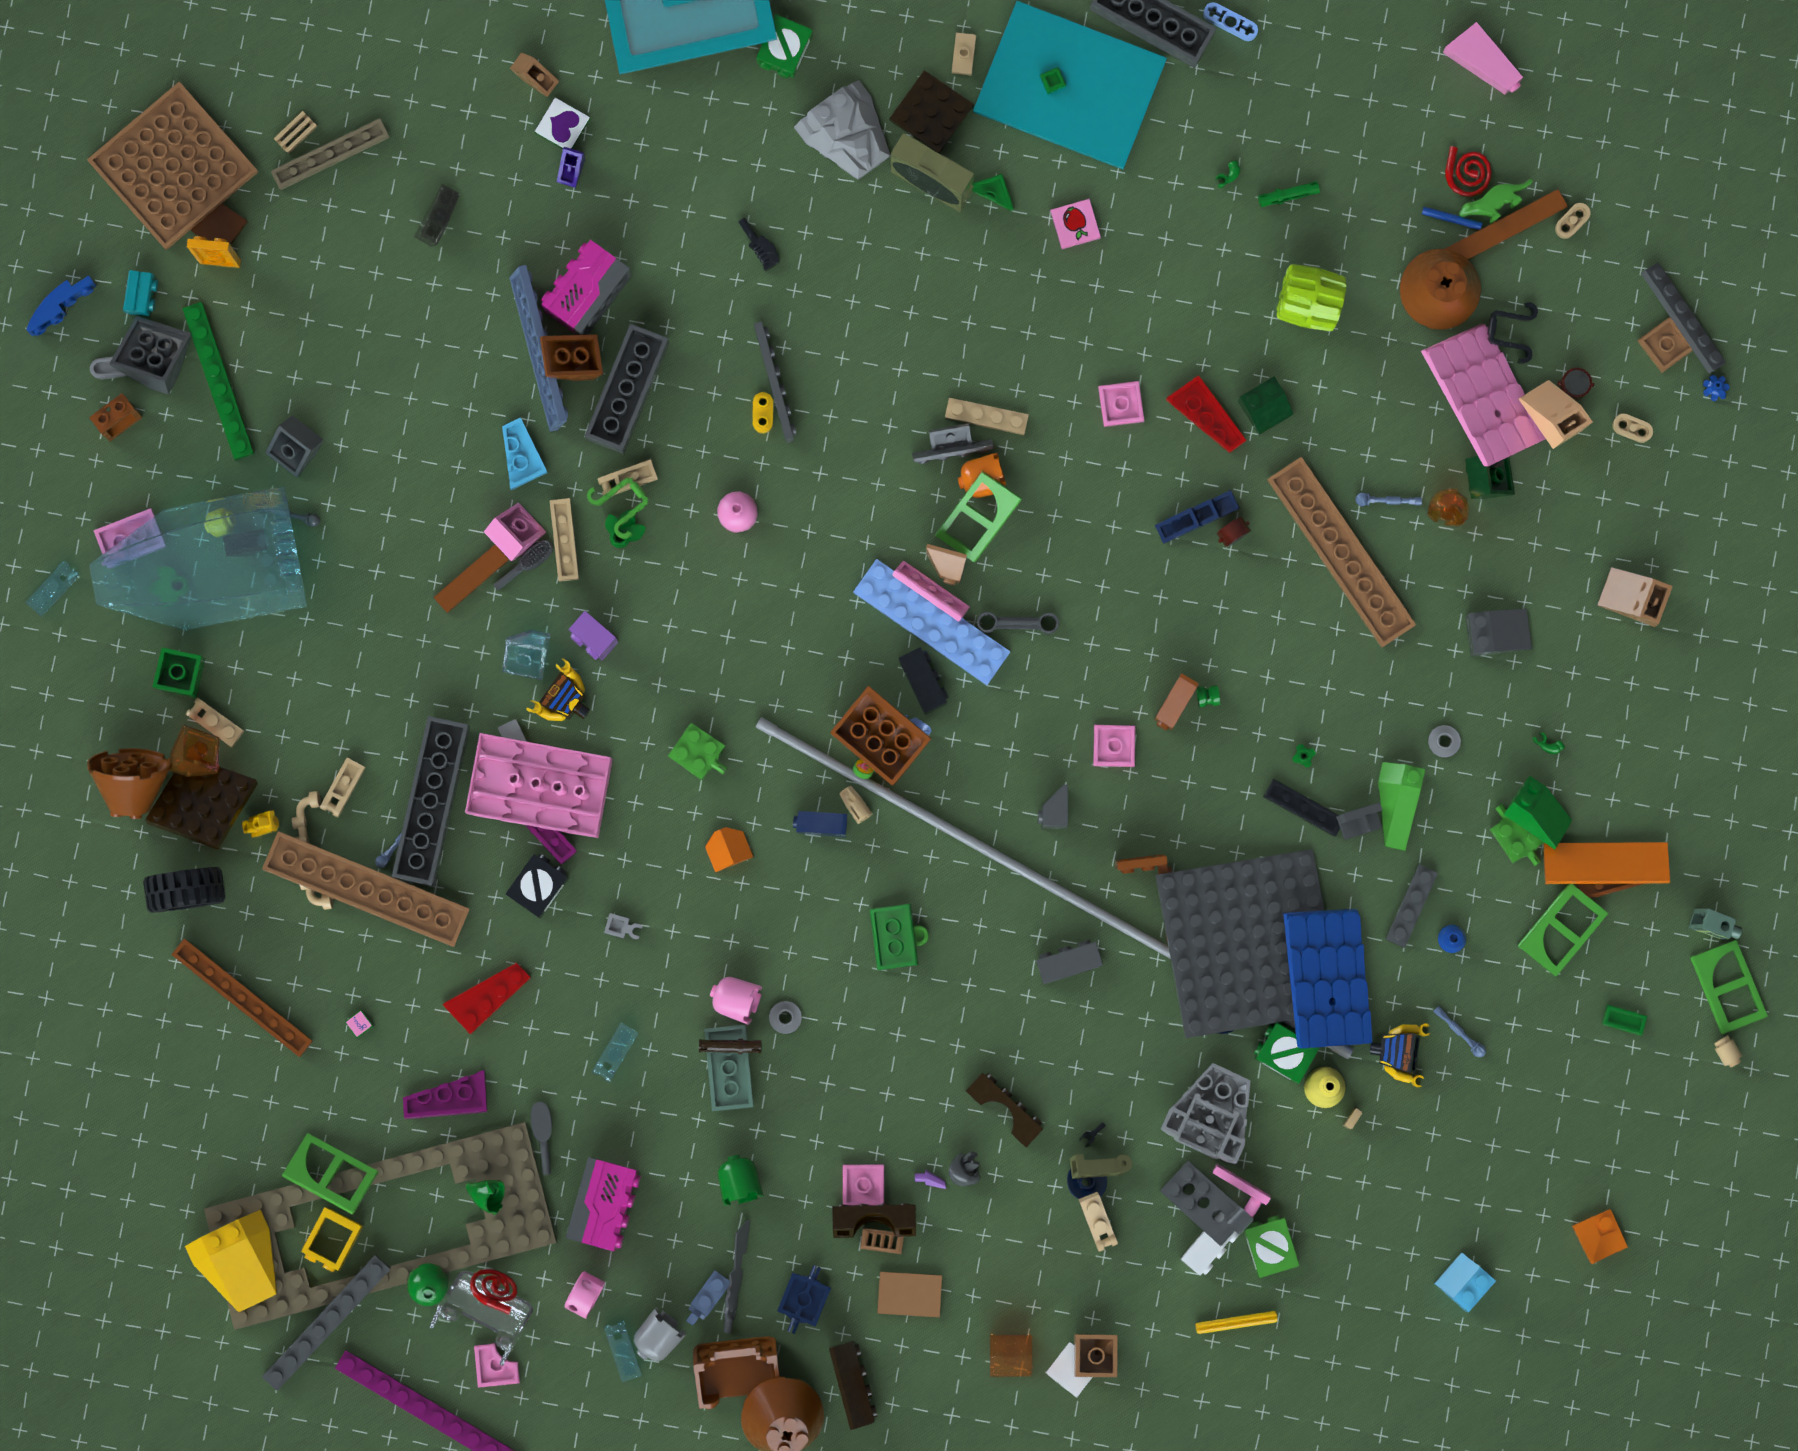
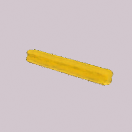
M1276 1311L1198 1322L1196 1323V1332L1203 1334L1274 1323L1278 1321Z

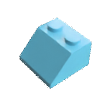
M1461 1253L1434 1284L1465 1312H1469L1496 1280Z

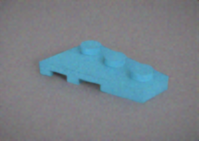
M521 417L502 426L510 489H516L548 473Z

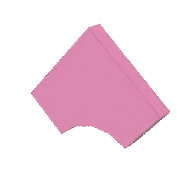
M495 1343L474 1346L478 1388L520 1383L518 1362L503 1358L498 1352Z

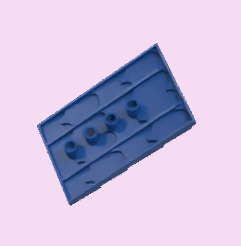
M1342 909L1283 913L1297 1047L1302 1049L1372 1043L1371 1011L1369 1010L1364 945L1362 944L1361 921L1358 910Z

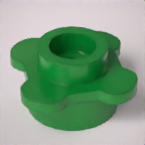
M1299 744L1296 747L1297 752L1292 757L1294 763L1302 764L1308 768L1312 765L1311 760L1315 756L1316 751L1313 748L1308 749L1303 744Z

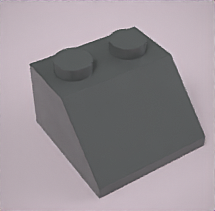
M292 415L278 426L265 453L295 477H298L317 454L324 439Z
M1063 785L1042 806V809L1038 810V824H1041V829L1067 828L1068 785Z

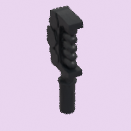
M746 218L739 220L740 226L751 241L748 246L755 251L754 253L757 255V258L763 263V269L767 271L779 264L780 260L773 243L769 242L763 235L758 238Z

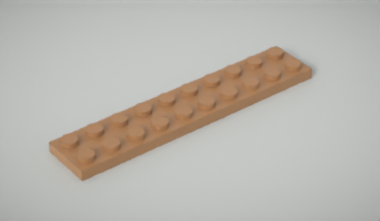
M1302 457L1267 479L1381 648L1416 626Z
M279 831L262 868L266 872L452 947L456 944L470 910L462 905Z

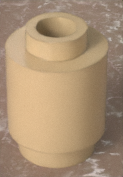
M1728 1035L1714 1043L1716 1046L1715 1050L1724 1066L1729 1065L1731 1068L1741 1062L1739 1058L1743 1055L1734 1040L1730 1039Z

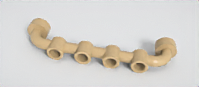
M319 791L309 792V796L303 798L296 807L297 817H292L293 829H298L299 837L295 838L309 843V838L307 836V820L304 809L309 804L311 808L321 806ZM300 885L301 890H306L307 898L312 904L323 906L324 910L333 909V898L323 894L321 898H318L313 890Z

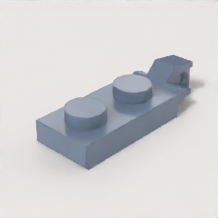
M714 1270L689 1307L692 1313L686 1321L693 1326L699 1317L704 1320L727 1290L730 1281Z

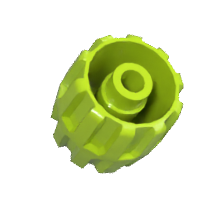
M1291 264L1286 270L1282 282V291L1279 293L1277 318L1304 328L1333 331L1338 323L1344 303L1347 285L1346 278L1321 268Z

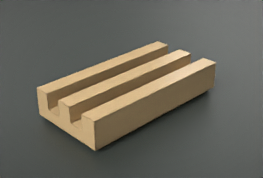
M302 111L274 140L289 154L318 126ZM305 119L294 131H292L283 141H281L301 120ZM309 123L310 126L287 147L286 144Z

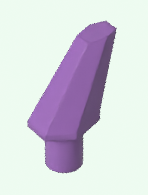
M925 1170V1173L915 1174V1182H925L926 1185L946 1189L945 1181L928 1170Z

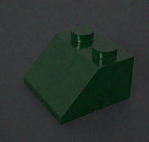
M1275 376L1243 394L1238 399V403L1258 435L1294 415L1286 394Z
M1479 456L1465 459L1471 499H1489L1515 495L1509 457L1490 466H1484Z

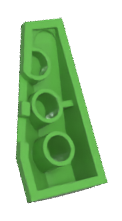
M1382 762L1378 788L1380 804L1383 809L1381 811L1385 847L1402 851L1406 850L1425 769L1405 764Z

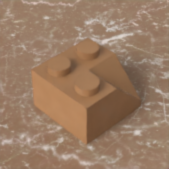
M1074 1334V1376L1117 1377L1118 1335Z

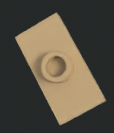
M956 33L952 74L972 75L976 35Z

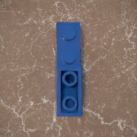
M87 276L73 286L66 280L55 288L34 312L26 328L31 336H39L51 324L56 325L64 319L63 317L67 315L63 307L72 306L76 303V299L82 295L84 297L88 296L94 291L93 288L97 287L92 278Z

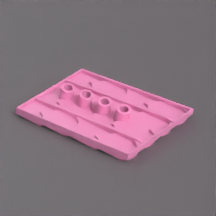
M1479 324L1421 350L1482 464L1490 466L1546 438L1520 402L1519 398L1525 395L1521 385L1517 383L1503 352H1500L1498 345L1490 344L1488 341V327L1485 324Z
M480 733L465 813L478 817L599 838L613 759L607 756Z

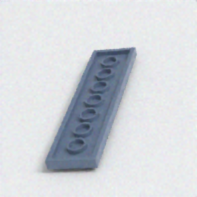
M526 265L518 266L509 278L549 431L552 432L558 430L567 421L568 411L566 407H563V392L561 387H558L557 378H550L545 375L540 337L547 336V332L542 327V312L537 308V293L532 289V274L527 270Z

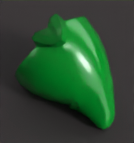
M484 1180L477 1183L468 1182L466 1184L468 1194L480 1209L493 1215L498 1214L499 1210L502 1209L503 1205L501 1203L505 1195V1185L502 1181Z

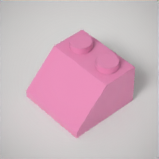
M518 502L496 516L484 533L513 561L525 553L546 531Z

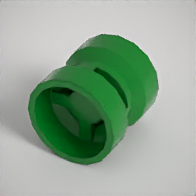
M1218 685L1211 686L1210 688L1197 687L1199 707H1206L1209 704L1213 706L1220 705Z

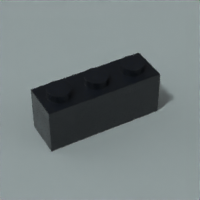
M920 647L898 658L925 715L947 705L946 699L949 696L944 687L940 688L937 682L940 680L936 669L931 670L928 664L931 662V659L926 650L922 651Z

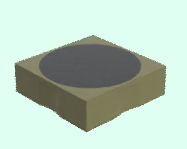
M905 133L901 135L891 152V173L956 211L961 212L973 192L972 182L974 180V173Z

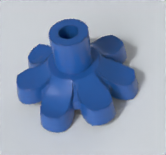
M1711 375L1709 377L1710 381L1705 380L1703 382V386L1707 387L1703 391L1704 396L1711 395L1712 401H1717L1718 396L1721 399L1726 398L1725 391H1728L1730 387L1729 384H1724L1726 380L1724 376H1720L1717 379L1715 375Z

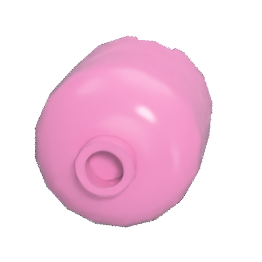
M725 977L718 985H714L711 990L710 996L713 997V1008L724 1016L749 1025L752 1021L749 1018L751 1012L756 1013L761 999V994L758 991L762 989V986L734 977Z

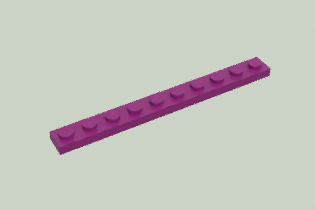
M345 1350L335 1367L336 1370L472 1451H515Z

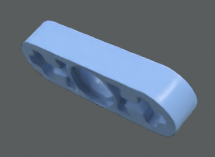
M1212 2L1206 5L1203 13L1206 21L1242 40L1252 41L1256 38L1258 27L1254 22L1218 3ZM1214 8L1216 9V14L1220 16L1222 15V12L1225 13L1222 18V21H1218L1220 17L1217 15H1213V17L1209 16L1210 12L1208 10L1212 11ZM1227 17L1235 18L1236 25L1233 27L1227 26L1225 19ZM1240 22H1243L1241 27L1245 29L1251 27L1253 34L1250 33L1249 35H1246L1245 30L1242 28H1240V30L1237 31Z

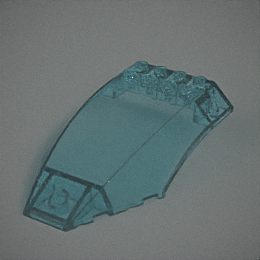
M285 486L162 510L89 564L96 605L182 630L307 607Z

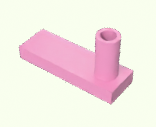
M1218 1163L1213 1169V1174L1251 1196L1244 1210L1252 1218L1262 1203L1267 1205L1271 1199V1195Z

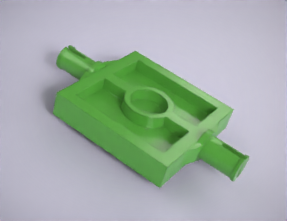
M1503 804L1496 807L1495 809L1502 819L1490 831L1511 862L1514 863L1520 858L1527 856L1534 866L1542 862L1535 851L1544 842L1503 815L1506 811Z

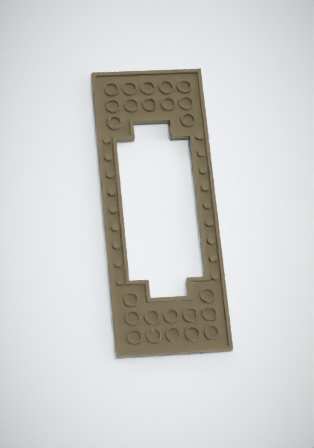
M526 1122L368 1164V1166L379 1172L371 1185L448 1164L451 1166L455 1184L476 1179V1183L484 1180H499L505 1185V1195L501 1203L503 1206L498 1214L493 1215L484 1211L486 1219L466 1224L470 1245L389 1266L391 1267L389 1272L369 1293L406 1284L410 1272L421 1264L432 1263L438 1265L447 1273L557 1243ZM359 1168L338 1172L327 1189L336 1194L356 1190L367 1173ZM322 1177L313 1180L319 1184ZM297 1184L204 1208L210 1232L258 1210L262 1211L270 1228L277 1294L241 1312H238L227 1301L234 1330L328 1305L355 1277L352 1276L311 1287L306 1268L285 1272L276 1232L295 1227L291 1207L322 1199Z

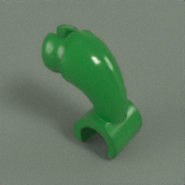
M1238 161L1229 162V174L1227 176L1225 174L1217 175L1215 180L1223 179L1224 183L1217 186L1218 188H1223L1226 184L1237 179L1240 174Z
M1543 732L1539 733L1542 736L1541 742L1537 741L1536 737L1532 739L1536 745H1539L1542 750L1550 754H1558L1565 748L1560 740L1551 744L1546 743L1547 737Z

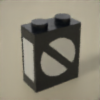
M541 853L539 856L533 854L506 892L508 897L540 919L569 879L565 876L567 873L558 865L556 868L549 865L548 863L551 860Z

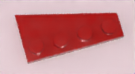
M1199 375L1165 399L1228 453H1231L1246 442L1242 433Z
M515 963L442 1005L469 1034H472L531 977L518 963Z

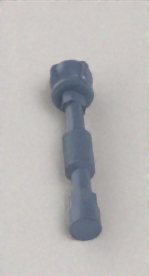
M1359 493L1355 501L1359 506H1369L1370 503L1374 502L1400 505L1401 503L1421 505L1422 497L1401 498L1400 496H1387L1384 498L1370 496L1369 493Z
M401 833L389 850H386L385 853L381 852V855L375 859L377 867L384 868L387 866L388 861H391L392 853L399 846Z
M1440 1006L1433 1011L1442 1020H1445L1458 1036H1461L1471 1047L1470 1051H1473L1474 1056L1483 1057L1486 1054L1485 1046L1480 1044V1042L1476 1043L1468 1037L1464 1030L1455 1021H1452Z

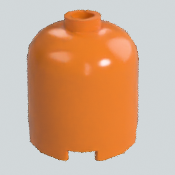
M997 452L964 463L960 470L961 477L957 478L960 489H965V492L968 491L982 471L1006 486ZM982 482L972 495V498H981L994 494Z

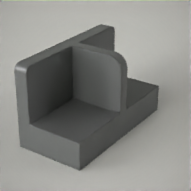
M1380 802L1337 816L1345 840L1382 828L1377 812L1383 810Z

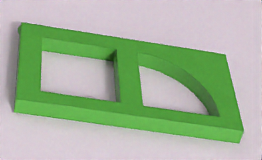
M982 471L935 536L958 552L966 554L967 558L972 562H976L1021 502L1022 498ZM982 482L989 487L997 502V514L993 521L967 504ZM961 511L987 528L972 549L946 532Z
M1567 884L1517 946L1556 977L1608 913L1574 886V884ZM1572 895L1597 915L1580 938L1555 918L1556 914ZM1548 924L1574 944L1557 966L1551 962L1544 948L1543 937Z
M1737 940L1690 958L1721 1034H1726L1768 1017ZM1733 950L1744 977L1714 988V968L1726 953ZM1747 985L1758 1011L1728 1023L1718 996Z
M307 1133L283 1172L282 1177L353 1215L379 1172ZM312 1144L335 1156L319 1184L311 1178L307 1168V1157ZM343 1161L367 1173L350 1201L327 1189Z

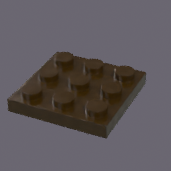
M924 70L889 120L940 154L974 104Z

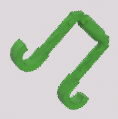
M625 478L599 500L592 499V495L596 492L594 487L590 488L587 493L588 501L592 505L600 506L626 484H631L630 488L639 499H643L642 503L615 524L614 531L621 539L631 537L632 533L627 531V533L622 534L619 531L620 527L648 505L646 493L636 481L633 482V478Z

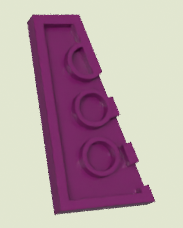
M483 1070L477 1072V1074L459 1078V1080L403 1097L404 1119L487 1112L485 1071Z

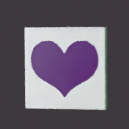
M555 98L536 128L535 134L562 149L564 147L573 149L590 121V117Z

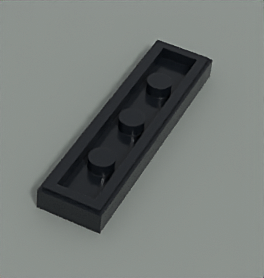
M1272 780L1263 796L1265 799L1336 837L1340 830L1337 820L1338 814L1277 780Z

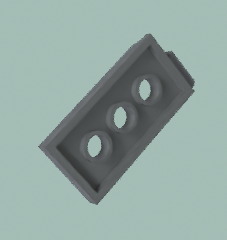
M1189 1161L1160 1190L1162 1194L1220 1247L1234 1232L1240 1235L1254 1220ZM1188 1185L1195 1187V1191L1191 1195L1184 1193ZM1207 1198L1210 1201L1209 1206L1204 1209L1200 1208L1199 1202ZM1217 1212H1223L1225 1215L1221 1222L1214 1221V1215Z

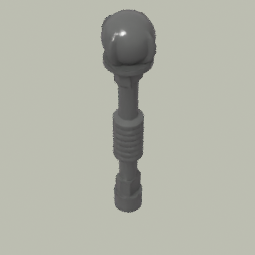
M256 503L255 511L270 512L284 518L299 519L310 527H315L320 523V518L315 513L300 515L292 513L290 510L275 509L261 503Z

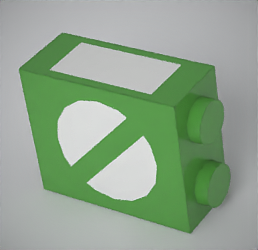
M1279 1215L1267 1218V1223L1253 1222L1244 1230L1258 1278L1299 1266L1285 1218H1279Z

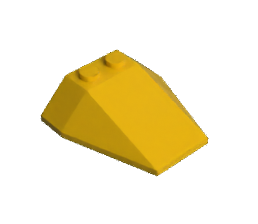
M261 1210L239 1218L185 1246L193 1265L238 1312L277 1294L270 1228Z

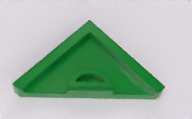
M1003 174L972 183L974 193L1009 211L1014 210Z

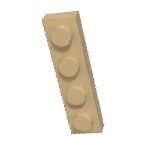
M949 398L945 419L1024 435L1029 414Z
M570 498L550 500L558 581L579 580Z

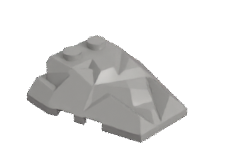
M859 80L847 87L843 86L811 109L807 116L794 126V129L808 146L818 150L825 158L831 159L838 167L857 180L891 157L871 95Z
M1212 1063L1190 1089L1169 1109L1161 1130L1174 1137V1140L1213 1159H1221L1225 1162L1237 1164L1245 1146L1244 1137L1245 1127L1247 1126L1246 1115L1251 1080Z

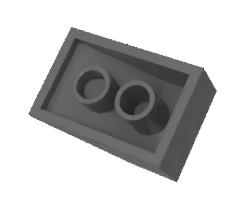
M1527 609L1476 612L1465 616L1471 657L1532 649Z

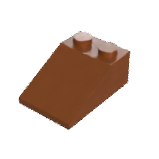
M597 334L540 337L546 377L585 381L594 380L603 374Z

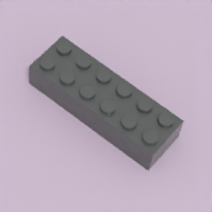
M1093 0L1090 6V11L1193 68H1196L1216 32V27L1167 0Z
M630 324L586 431V440L623 455L625 454L669 346L668 338Z

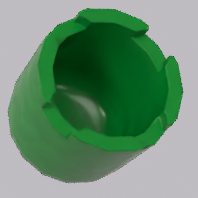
M739 1154L727 1157L728 1161L722 1163L718 1169L723 1205L730 1206L731 1201L737 1200L738 1204L757 1200V1196L763 1197L762 1187L754 1162L748 1158H740Z

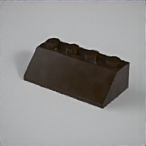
M849 1341L829 1347L850 1430L875 1423L874 1418L878 1416L875 1405H870L869 1397H872L870 1386L865 1385L863 1377L867 1376L864 1364H859L858 1357L862 1356L859 1344L854 1345V1341Z

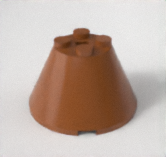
M1433 249L1421 253L1408 264L1401 277L1400 298L1403 307L1414 321L1430 329L1445 330L1462 324L1473 314L1480 300L1481 284L1476 269L1467 258L1455 251Z
M138 748L119 749V753L108 754V751L95 754L87 761V769L102 795L112 817L130 816L131 819H141L142 814L151 810L171 768L170 758L168 760L165 759L163 753Z
M785 1377L771 1378L757 1385L746 1397L741 1414V1425L746 1438L760 1451H802L817 1438L824 1422L823 1404L814 1388L800 1379L795 1380Z

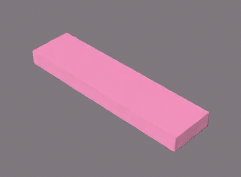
M902 561L892 574V576L958 622L970 608L966 603L905 561Z

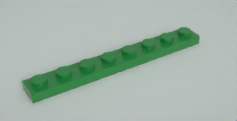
M199 302L184 307L182 309L233 458L236 461L253 455L254 451L203 303Z

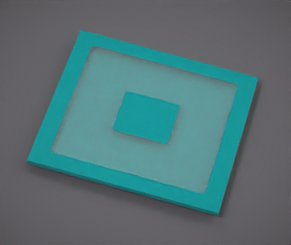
M605 0L619 74L777 40L769 0Z

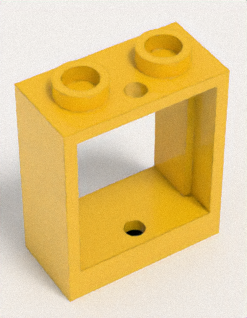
M324 1207L301 1252L306 1254L304 1258L315 1263L318 1260L324 1263L323 1268L331 1272L335 1270L340 1271L363 1225L328 1207ZM326 1218L353 1231L336 1263L310 1250Z

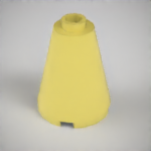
M1331 1067L1316 1068L1308 1074L1305 1080L1304 1091L1306 1097L1317 1107H1333L1342 1100L1345 1094L1346 1087L1342 1075ZM1327 1083H1329L1331 1086L1330 1090L1326 1089Z

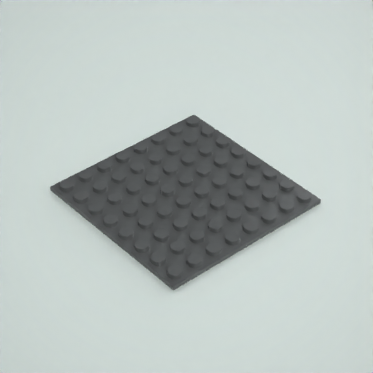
M1313 849L1155 875L1185 1038L1294 1020L1283 913L1324 911Z

